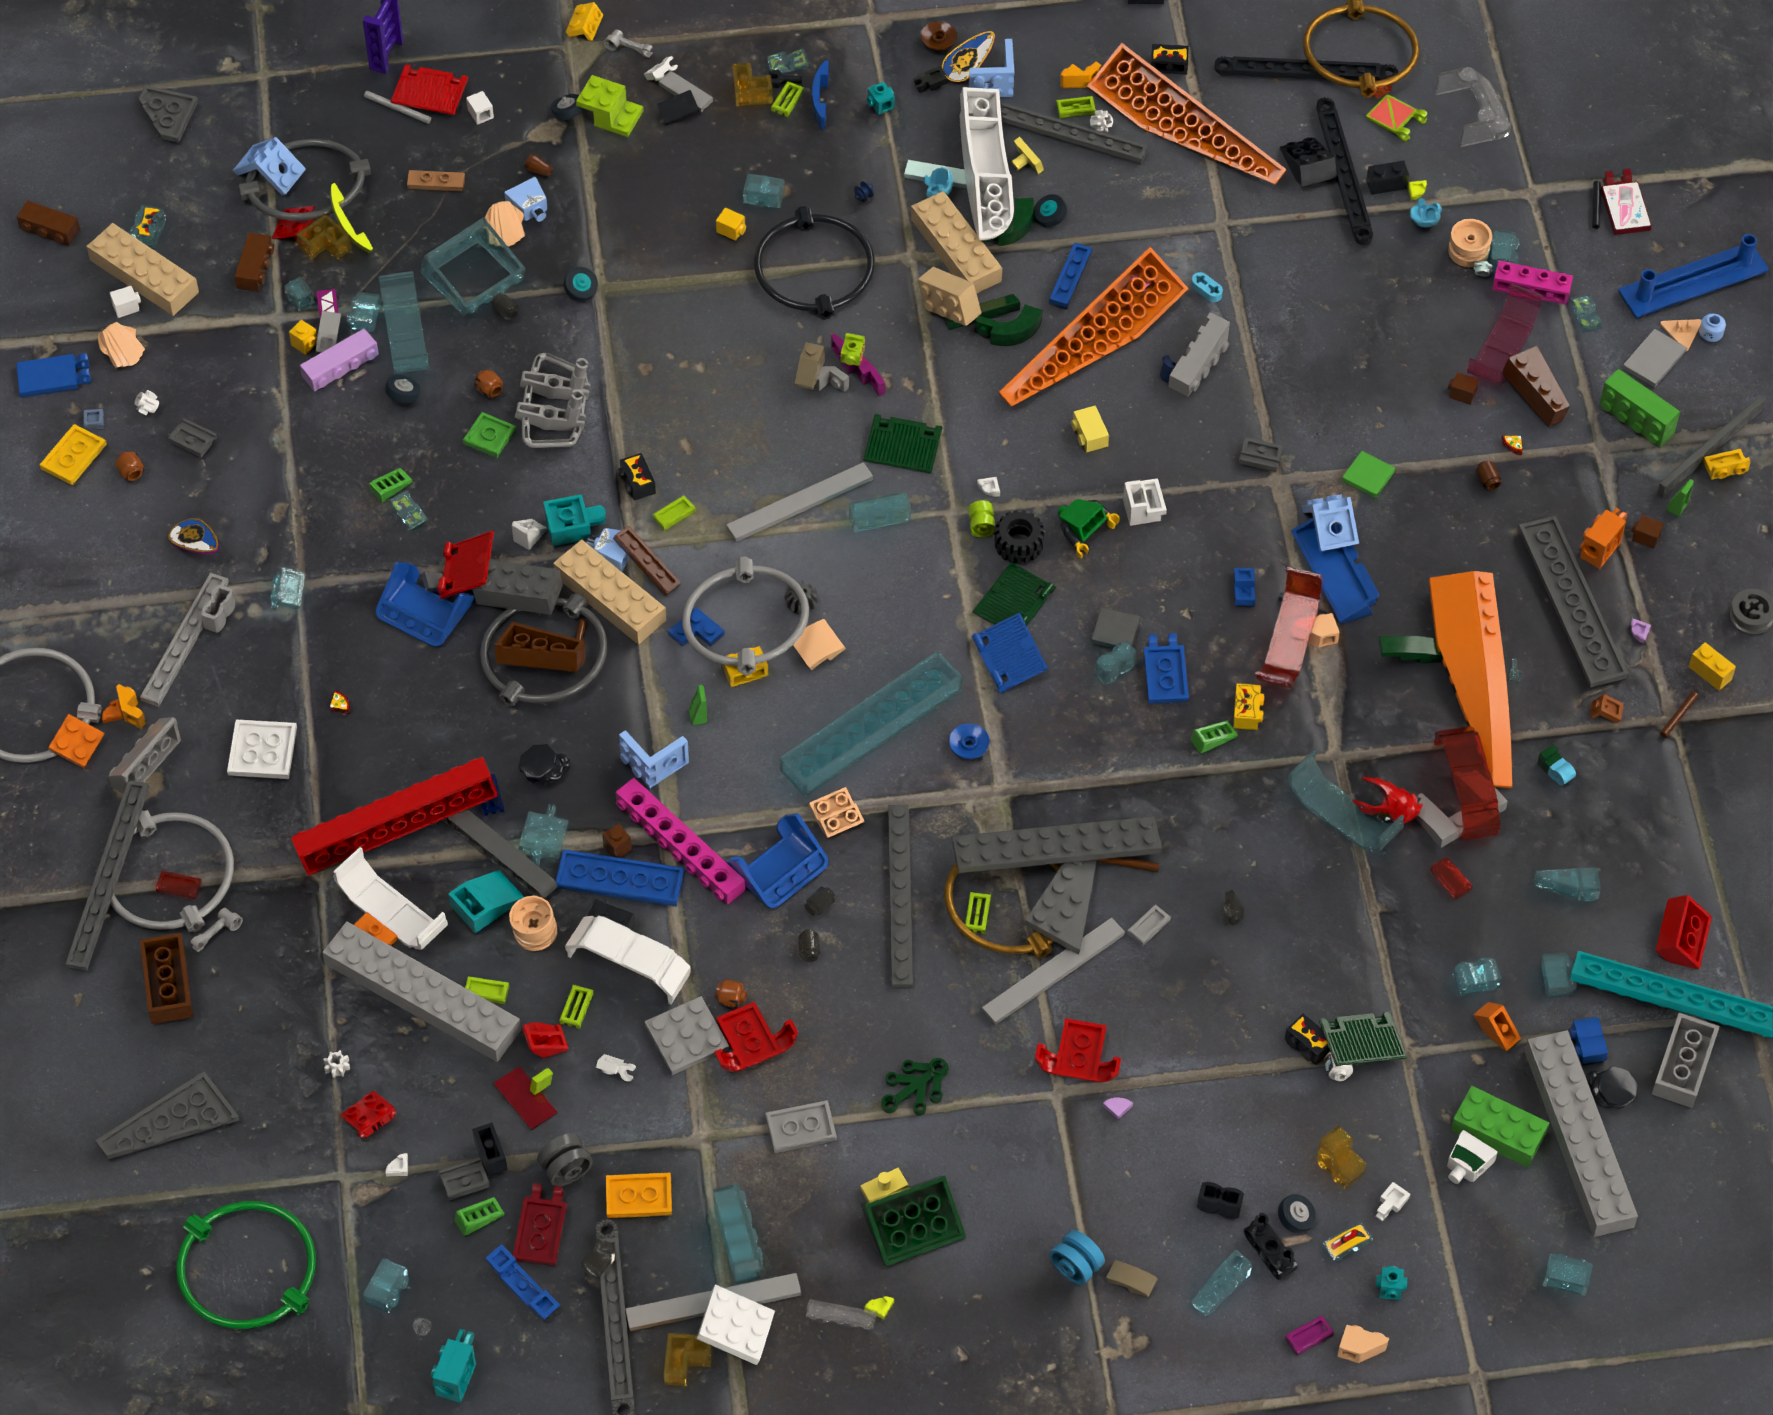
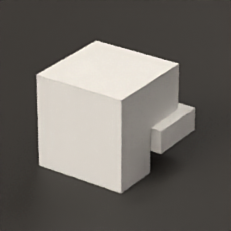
M1158 478L1125 482L1123 502L1130 526L1161 521V515H1166L1167 509Z

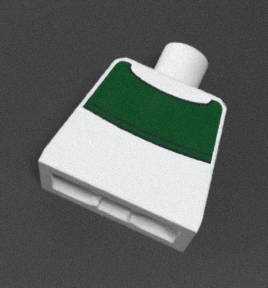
M1463 1130L1448 1160L1447 1167L1452 1170L1448 1178L1455 1184H1459L1463 1178L1474 1182L1495 1162L1498 1151Z

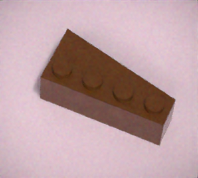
M1538 346L1509 357L1502 370V374L1548 427L1563 421L1570 405Z
M512 622L495 644L496 664L578 671L586 660L585 641Z

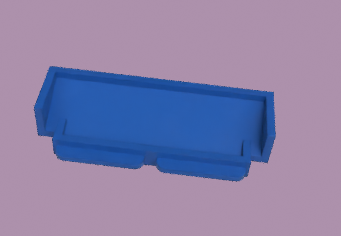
M1313 518L1292 529L1291 532L1340 623L1343 624L1373 614L1369 606L1377 603L1376 599L1379 598V592L1365 566L1362 563L1355 564L1354 561L1357 560L1358 553L1354 546L1350 545L1319 551ZM1334 524L1331 525L1333 533L1337 534L1340 532L1341 527L1339 524L1336 526Z

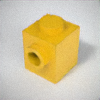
M725 208L716 219V232L735 241L746 230L745 216L728 208Z
M300 320L289 331L291 346L305 355L317 344L316 329L303 320Z

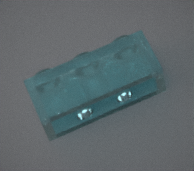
M903 492L849 503V519L853 532L911 521V506L907 493Z

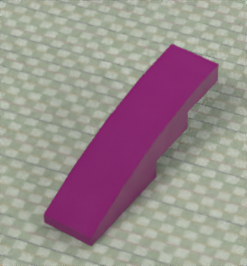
M832 334L831 348L841 363V350L844 340ZM864 355L862 356L860 366L841 363L847 374L855 371L862 385L870 383L878 396L885 394V381Z

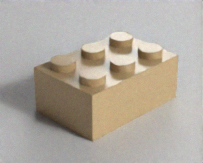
M932 267L918 279L926 310L965 326L982 314L974 283L935 267Z

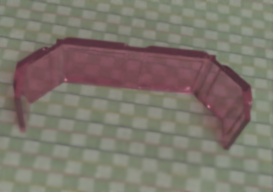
M1510 284L1508 297L1501 315L1477 359L1470 358L1467 373L1497 385L1504 383L1506 377L1502 374L1503 368L1509 357L1519 354L1542 306L1543 295L1516 284Z

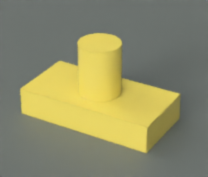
M1020 137L1014 140L1015 147L1020 153L1017 158L1011 161L1016 170L1029 164L1037 174L1044 171L1041 160Z
M896 1168L890 1172H882L877 1178L860 1185V1190L868 1202L907 1188L908 1183L900 1169Z

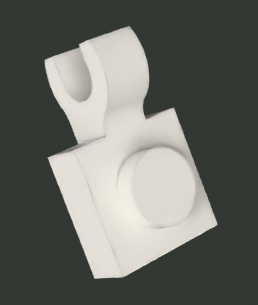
M666 57L662 63L655 65L644 73V76L647 80L655 79V81H658L665 76L664 73L666 71L676 70L678 65L670 66L669 62L673 57Z
M604 1054L598 1059L596 1068L602 1069V1072L606 1074L619 1073L623 1080L631 1081L633 1076L628 1075L626 1070L634 1071L636 1066L631 1063H623L624 1060Z
M1392 1182L1380 1197L1379 1201L1383 1204L1378 1208V1213L1375 1217L1383 1222L1391 1210L1398 1212L1410 1198V1193Z

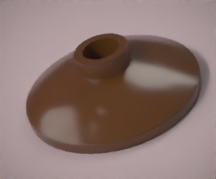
M931 22L924 26L921 31V41L926 47L933 50H946L952 47L957 40L956 29L947 22Z

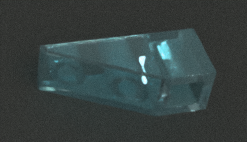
M1236 1249L1213 1273L1192 1299L1191 1304L1207 1317L1251 1274L1252 1262Z

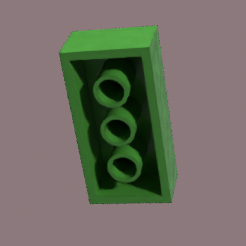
M1620 369L1604 382L1599 403L1603 410L1614 415L1620 422L1625 423L1636 433L1641 434L1650 443L1655 444L1659 448L1675 434L1680 411Z
M1471 1086L1453 1119L1451 1131L1460 1135L1464 1130L1498 1151V1154L1529 1168L1546 1136L1549 1122Z

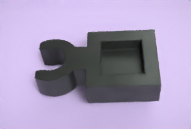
M942 66L924 72V77L918 76L913 79L914 84L917 85L918 92L924 91L928 86L932 90L948 83Z

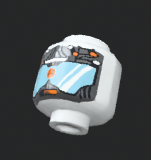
M1329 1052L1325 1056L1324 1065L1329 1078L1336 1081H1344L1351 1076L1353 1065L1335 1066L1331 1053Z

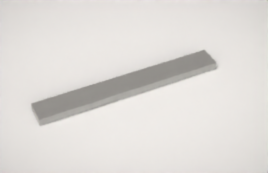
M863 462L726 524L727 530L735 542H738L873 480V475Z
M213 573L209 574L140 696L141 701L160 706L204 628L201 615L204 605L211 600V594L218 585L227 587L229 583L228 578Z
M1110 918L1082 938L1079 955L1068 948L983 1006V1013L994 1025L998 1024L1125 935V931L1113 918Z
M797 1273L724 1288L758 1304L801 1296ZM712 1291L626 1308L629 1330L634 1331L704 1316Z

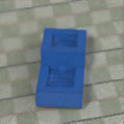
M1234 568L1235 606H1255L1254 568Z

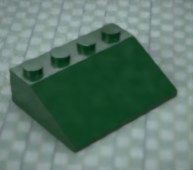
M938 1176L860 1204L867 1226L885 1266L966 1238L946 1176Z

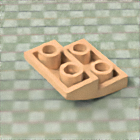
M825 619L807 626L793 645L811 670L827 658L831 661L846 649Z
M846 787L808 804L827 838L865 822Z

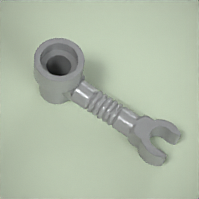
M617 29L604 40V46L610 51H615L618 46L623 45L638 51L646 58L653 54L649 52L653 48L651 45L638 44L623 38V33Z
M227 908L221 909L218 913L219 920L203 934L191 940V943L194 945L192 948L197 952L201 951L208 940L224 926L231 931L237 930L243 922L242 917L237 913H232Z

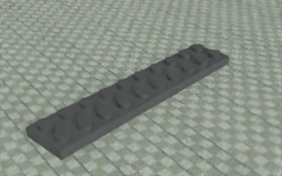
M1552 516L1520 524L1518 527L1520 535L1590 688L1628 678V671L1557 517Z
M1154 816L952 836V846L958 873L1162 853V845Z

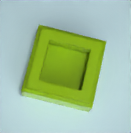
M546 1068L534 1076L531 1081L530 1091L536 1095L551 1085L553 1072Z

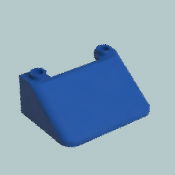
M396 562L376 607L377 617L432 646L442 645L471 607L475 598L474 595L468 592L459 593L454 603L445 598L440 599L439 595L427 592L425 588L417 585L420 579V572L415 565L407 562Z
M798 813L785 815L778 821L776 830L781 839L747 865L745 860L738 856L731 857L726 861L728 865L745 879V886L769 908H776L828 866L829 861L826 853Z

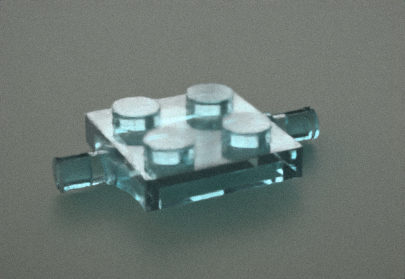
M548 804L546 814L528 812L518 850L534 855L532 862H536L537 866H540L541 857L559 859L569 820L554 816L556 809L554 804L552 809L551 804Z

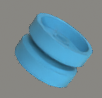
M1070 1230L1062 1238V1243L1056 1244L1049 1252V1257L1055 1268L1069 1281L1080 1286L1085 1285L1091 1279L1092 1272L1098 1271L1105 1264L1104 1255L1099 1247L1078 1230Z

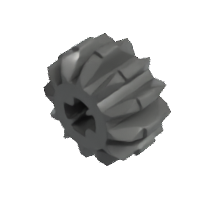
M802 580L799 585L807 596L810 612V609H815L818 602L816 587H812L811 582L805 585ZM788 586L787 592L784 595L786 606L791 608L792 613L798 611L801 615L799 598L795 591Z

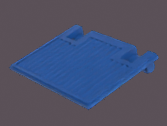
M1020 612L971 636L1000 693L1048 670ZM988 637L990 643L984 645L982 639ZM1007 675L1009 681L1004 683L1001 677Z

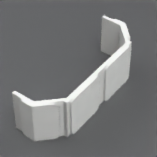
M361 847L334 871V881L347 895L348 899L364 913L368 912L397 934L398 940L409 948L414 947V949L422 950L448 925L444 912L433 920L377 876L364 859Z
M599 915L598 917H583L565 945L569 958L572 957L577 948H585L653 980L668 995L669 1005L673 1003L691 972L690 966L674 950Z

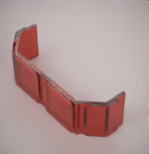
M1286 566L1285 594L1265 664L1260 672L1256 671L1255 675L1257 680L1293 688L1300 674L1316 619L1324 577L1321 574Z
M1472 726L1435 731L1434 746H1444L1461 805L1463 824L1461 840L1498 835L1501 826L1498 799L1478 731L1475 732Z

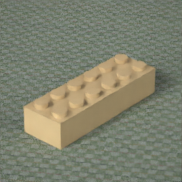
M944 191L911 206V221L952 275L974 283L976 293L1002 282L1001 265L985 244L978 240L975 231Z
M114 223L87 245L90 261L127 286H132L133 290L172 316L199 293L195 277Z
M582 539L553 563L554 569L560 570L563 584L574 593L581 594L590 606L638 645L667 621L666 607Z

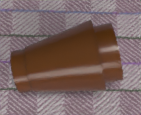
M530 154L524 165L527 171L550 177L553 171V167L538 155Z

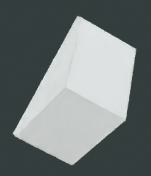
M533 519L514 521L512 523L513 541L528 550L547 531L545 526Z

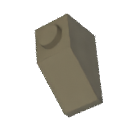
M805 343L799 360L795 386L814 389L825 361L824 346Z

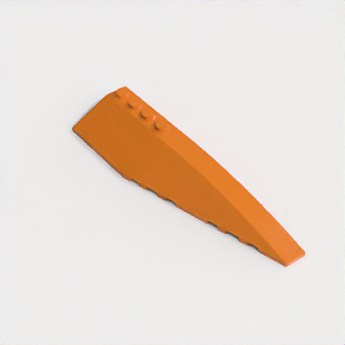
M1149 247L1015 375L998 394L1012 407L1137 339L1189 288L1156 252ZM1138 272V277L1131 280L1132 276ZM1152 282L1143 293L1142 291L1145 289V283Z
M1470 571L1431 577L1428 581L1437 649L1442 653L1444 667L1448 669L1450 682L1457 691L1455 695L1465 720L1469 722L1471 727L1470 733L1472 738L1475 737L1477 742V751L1479 755H1482L1484 760L1483 766L1490 783L1494 787L1511 789L1512 759L1509 704L1493 573Z

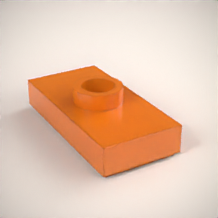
M368 912L354 924V926L390 946L398 939L397 934Z

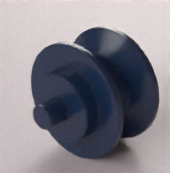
M862 181L860 187H854L855 199L866 202L868 200L867 196L870 198L874 196L872 184Z

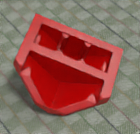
M530 1022L522 1027L530 1051L542 1058L566 1052L569 1049L559 1024L554 1026L542 1022Z

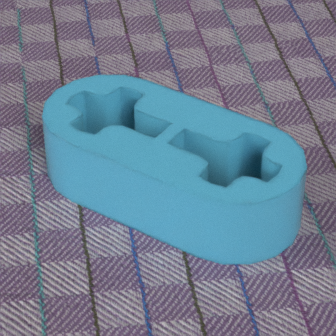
M1199 272L1192 276L1191 286L1196 292L1210 302L1221 300L1223 288L1220 284L1205 273Z

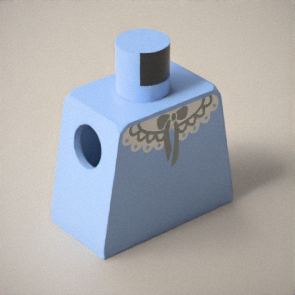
M536 177L504 192L505 201H510L512 205L524 214L523 220L527 221L534 217L540 222L546 218L547 199Z
M605 528L600 537L589 535L586 543L623 572L630 557L613 539L621 530Z

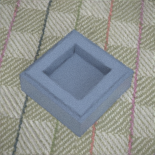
M103 409L84 410L83 426L85 430L104 428Z

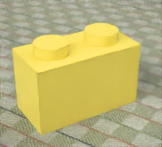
M1096 405L1074 411L1071 425L1073 430L1077 431L1079 444L1084 446L1086 453L1108 447L1109 434Z

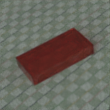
M1448 857L1431 866V872L1455 899L1472 890L1473 886Z
M162 870L155 889L157 892L196 900L202 880Z

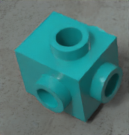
M884 81L868 88L867 103L870 107L874 108L878 115L895 108L893 90L891 87H887Z
M1396 1266L1382 1267L1380 1275H1376L1375 1287L1379 1288V1298L1401 1299L1402 1291L1407 1290V1277H1404V1269H1399Z

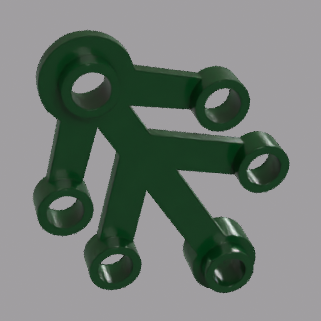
M935 1058L930 1063L905 1060L902 1063V1071L907 1075L889 1072L886 1075V1084L888 1086L894 1087L898 1083L909 1085L895 1096L891 1094L885 1095L881 1100L882 1110L886 1113H894L898 1109V1104L917 1090L913 1112L921 1116L926 1112V1104L924 1103L926 1083L933 1078V1090L930 1091L929 1099L932 1103L941 1102V1079L948 1074L949 1066L942 1058ZM910 1065L912 1068L906 1069L905 1066ZM939 1067V1068H941L942 1070H941V1071H936V1070H934V1069ZM914 1071L925 1072L921 1076L909 1075ZM894 1077L896 1080L890 1081L889 1078ZM938 1094L939 1097H938V1098H934V1097H932V1095ZM887 1104H892L893 1107H890V1108H889V1107H886V1105H887ZM921 1106L923 1109L917 1110L916 1107Z

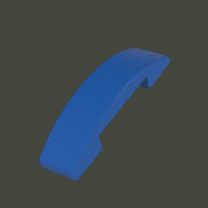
M824 61L819 67L812 86L813 113L821 129H825L826 103H820L821 87H828L829 61Z
M502 1244L485 1258L493 1271L511 1292L542 1320H545L560 1307V1304L546 1290L543 1291L516 1263V1259Z

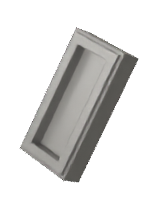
M1155 904L1128 929L1127 934L1141 946H1144L1170 921L1171 917Z

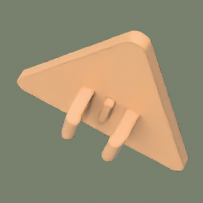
M1702 320L1661 321L1660 325L1675 341L1687 347L1686 351H1688Z

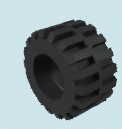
M1013 510V513L1007 512L1006 517L1001 516L995 528V548L999 555L1002 554L1004 560L1009 559V562L1012 563L1016 561L1017 564H1021L1023 561L1028 563L1030 559L1035 560L1037 555L1041 554L1044 546V525L1040 522V518L1038 516L1034 517V514L1031 512L1029 514L1026 513L1025 510H1022V512ZM1016 534H1022L1027 536L1028 538L1018 540L1012 538L1011 536Z

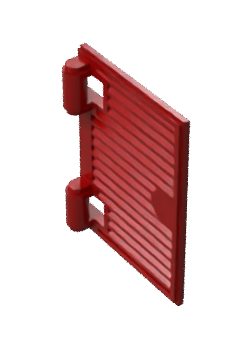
M406 64L390 103L455 115L468 77L462 75L461 79L455 78L453 73L420 67L419 70L411 69V65Z
M493 530L455 544L451 542L445 543L443 557L446 559L443 577L439 578L437 588L440 599L486 584L494 536ZM458 550V554H451V552ZM452 585V589H445L447 586Z

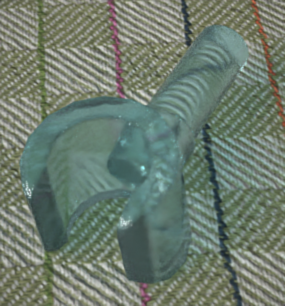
M1514 658L1512 659V669H1510L1508 681L1511 682V679H1515L1519 683L1522 671L1517 668V659Z

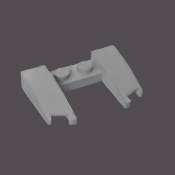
M1476 771L1461 775L1460 772L1454 773L1453 777L1475 803L1449 818L1422 793L1417 797L1418 804H1423L1420 814L1415 818L1440 848L1506 810L1508 801L1488 780Z

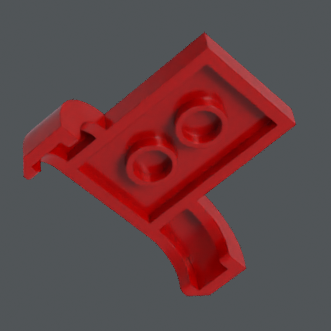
M754 1001L716 1017V1021L732 1052L724 1053L722 1049L714 1051V1054L723 1070L731 1072L741 1071L790 1049L798 1037V1030L792 1019L784 1022L780 1031L772 1035Z
M1065 1018L1058 1055L1049 1052L1046 1049V1045L1040 1043L1037 1044L1035 1054L1036 1064L1047 1073L1093 1082H1108L1116 1078L1119 1074L1121 1058L1113 1057L1110 1062H1100L1107 1025Z

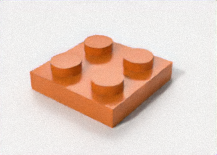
M68 714L49 745L48 750L84 769L101 742L104 732Z

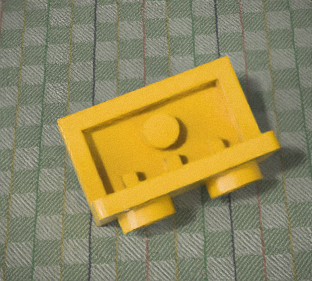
M594 2L577 5L567 27L566 34L569 37L584 34L589 41H592L602 20L603 13Z
M1741 449L1706 456L1703 459L1711 480L1723 479L1730 475H1740L1748 472L1751 462L1749 457H1744Z

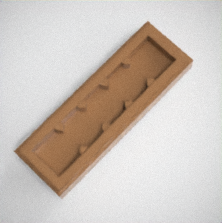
M409 170L407 189L463 191L465 173Z

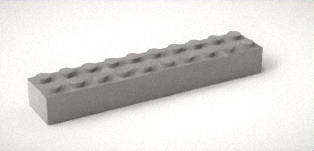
M349 922L343 925L322 952L324 963L328 967L496 1062L500 1060L521 1032L520 1019Z
M1568 1030L1528 1039L1524 1052L1593 1237L1634 1228L1638 1215Z

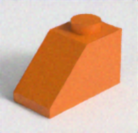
M1487 1002L1474 1014L1482 1031L1504 1051H1508L1521 1039L1503 1005Z

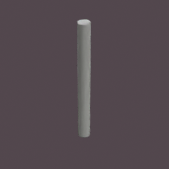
M366 91L364 94L365 98L427 124L431 122V117L403 105L390 103L391 100L370 91Z

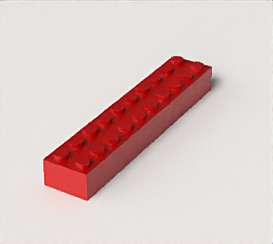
M481 757L472 759L459 767H453L440 775H434L421 783H415L407 789L396 791L388 797L377 799L364 807H358L345 815H339L333 820L320 823L314 828L298 832L291 839L299 859L309 876L345 861L359 847L362 848L363 853L499 795L484 758Z

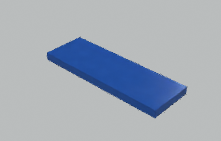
M563 849L555 882L558 889L677 907L685 868Z

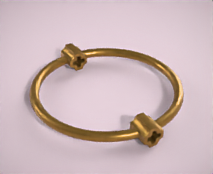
M1347 0L1346 5L1334 7L1321 13L1311 21L1303 36V50L1309 64L1324 78L1345 87L1359 89L1360 94L1364 98H1371L1372 95L1376 94V88L1392 85L1405 78L1414 69L1420 52L1415 32L1402 18L1385 9L1363 5L1362 0ZM1347 12L1348 17L1352 18V20H1358L1364 16V12L1383 16L1399 25L1411 41L1412 56L1407 66L1392 77L1375 81V77L1370 73H1364L1359 77L1358 81H1353L1334 75L1323 68L1311 52L1310 38L1314 29L1331 16Z
M1061 863L1050 864L1057 872L1062 866ZM957 864L953 865L945 882L944 900L951 921L967 939L985 949L998 953L1024 954L1032 952L1035 958L1042 959L1052 952L1050 944L1055 941L1039 932H1035L1027 938V945L1007 946L987 941L967 928L959 918L953 904V884L958 874Z

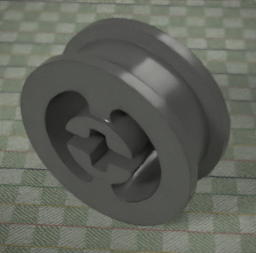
M1759 589L1740 591L1732 601L1730 609L1731 623L1737 630L1748 635H1758L1766 632L1773 624V598L1768 593Z

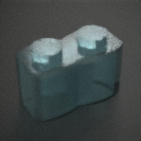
M1493 230L1490 264L1493 265V268H1497L1498 261L1518 263L1519 253H1515V249L1519 248V238H1516L1515 231Z
M357 292L351 301L352 310L347 314V323L350 324V330L360 331L365 329L367 332H373L381 308L380 294Z
M1127 641L1119 643L1113 648L1112 652H1107L1098 658L1095 675L1103 684L1112 683L1118 678L1119 674L1126 673L1133 668L1136 650Z
M1567 952L1542 954L1541 970L1546 997L1572 996L1573 991L1577 988L1576 981L1570 980L1571 971L1573 970L1572 958L1569 959Z
M1484 957L1477 960V962L1463 961L1454 968L1453 976L1460 995H1471L1480 991H1491L1501 987L1502 977L1494 958Z

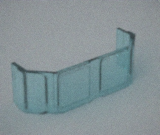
M413 271L379 276L395 374L430 369Z
M1314 749L1290 772L1287 782L1305 807L1335 827L1338 832L1364 850L1381 851L1403 829L1404 816L1401 815L1394 823H1385L1373 815H1367L1360 811L1359 807L1352 802V797L1325 778L1315 762L1316 750Z

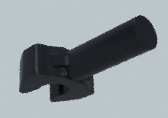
M779 69L768 72L769 78H776L768 79V85L773 88H779L781 83H802V76L782 75Z

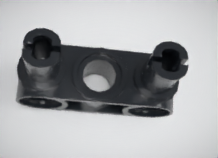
M1260 1213L1259 1216L1256 1215L1255 1220L1248 1227L1244 1228V1234L1273 1276L1280 1280L1298 1269L1297 1263L1293 1258L1294 1252L1291 1248H1286L1268 1223V1216L1265 1213ZM1271 1246L1275 1249V1251L1270 1252L1266 1249V1247Z

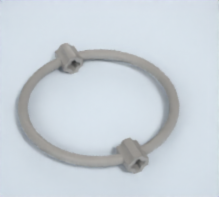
M747 556L740 557L736 561V567L721 571L706 579L690 595L683 611V630L690 645L702 656L717 663L738 666L739 672L744 675H750L753 671H756V664L781 655L800 638L808 622L809 604L804 590L792 577L773 568L754 566L753 560ZM753 573L764 574L782 580L795 591L801 604V617L798 626L783 644L767 653L755 656V651L743 648L738 652V658L718 655L702 646L692 632L690 616L695 602L706 589L725 578L736 575L737 580L742 583H749L751 579H754Z
M26 648L12 651L0 657V666L11 660L26 656H46L64 662L79 675L86 690L87 703L81 702L79 704L77 718L87 724L100 721L102 707L95 704V693L90 677L83 667L68 655L47 648ZM0 750L1 759L19 763L38 762L57 756V754L50 750L28 755L13 754Z
M142 810L134 834L139 832L141 837L152 835L157 830L155 824L165 821L190 822L205 828L214 835L225 855L226 869L224 879L210 902L200 910L197 909L196 905L184 907L180 912L182 918L177 920L160 922L137 917L119 903L114 893L110 904L121 917L143 928L167 930L186 926L189 932H197L205 925L202 918L221 902L230 887L234 872V858L230 844L215 825L201 817L177 812L151 816L148 810Z

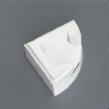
M997 477L977 480V485L983 493L994 497L1000 496Z
M407 1153L398 1155L397 1158L388 1164L386 1177L408 1176Z

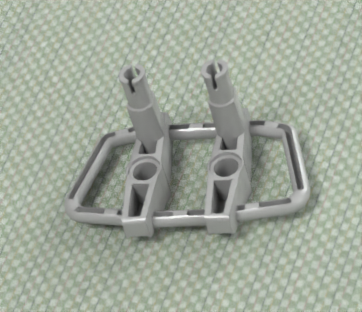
M540 353L535 357L531 371L522 372L520 387L524 388L525 392L523 402L517 403L515 418L522 421V440L525 445L531 448L571 447L576 444L581 431L584 430L586 418L584 414L585 402L588 400L590 390L586 372L588 361L586 359L579 358L575 365L551 354ZM545 360L572 371L571 379L556 374L538 373L541 362ZM532 392L545 396L548 399L569 400L567 408L565 410L551 405L532 404ZM530 424L543 430L573 431L570 439L531 440Z

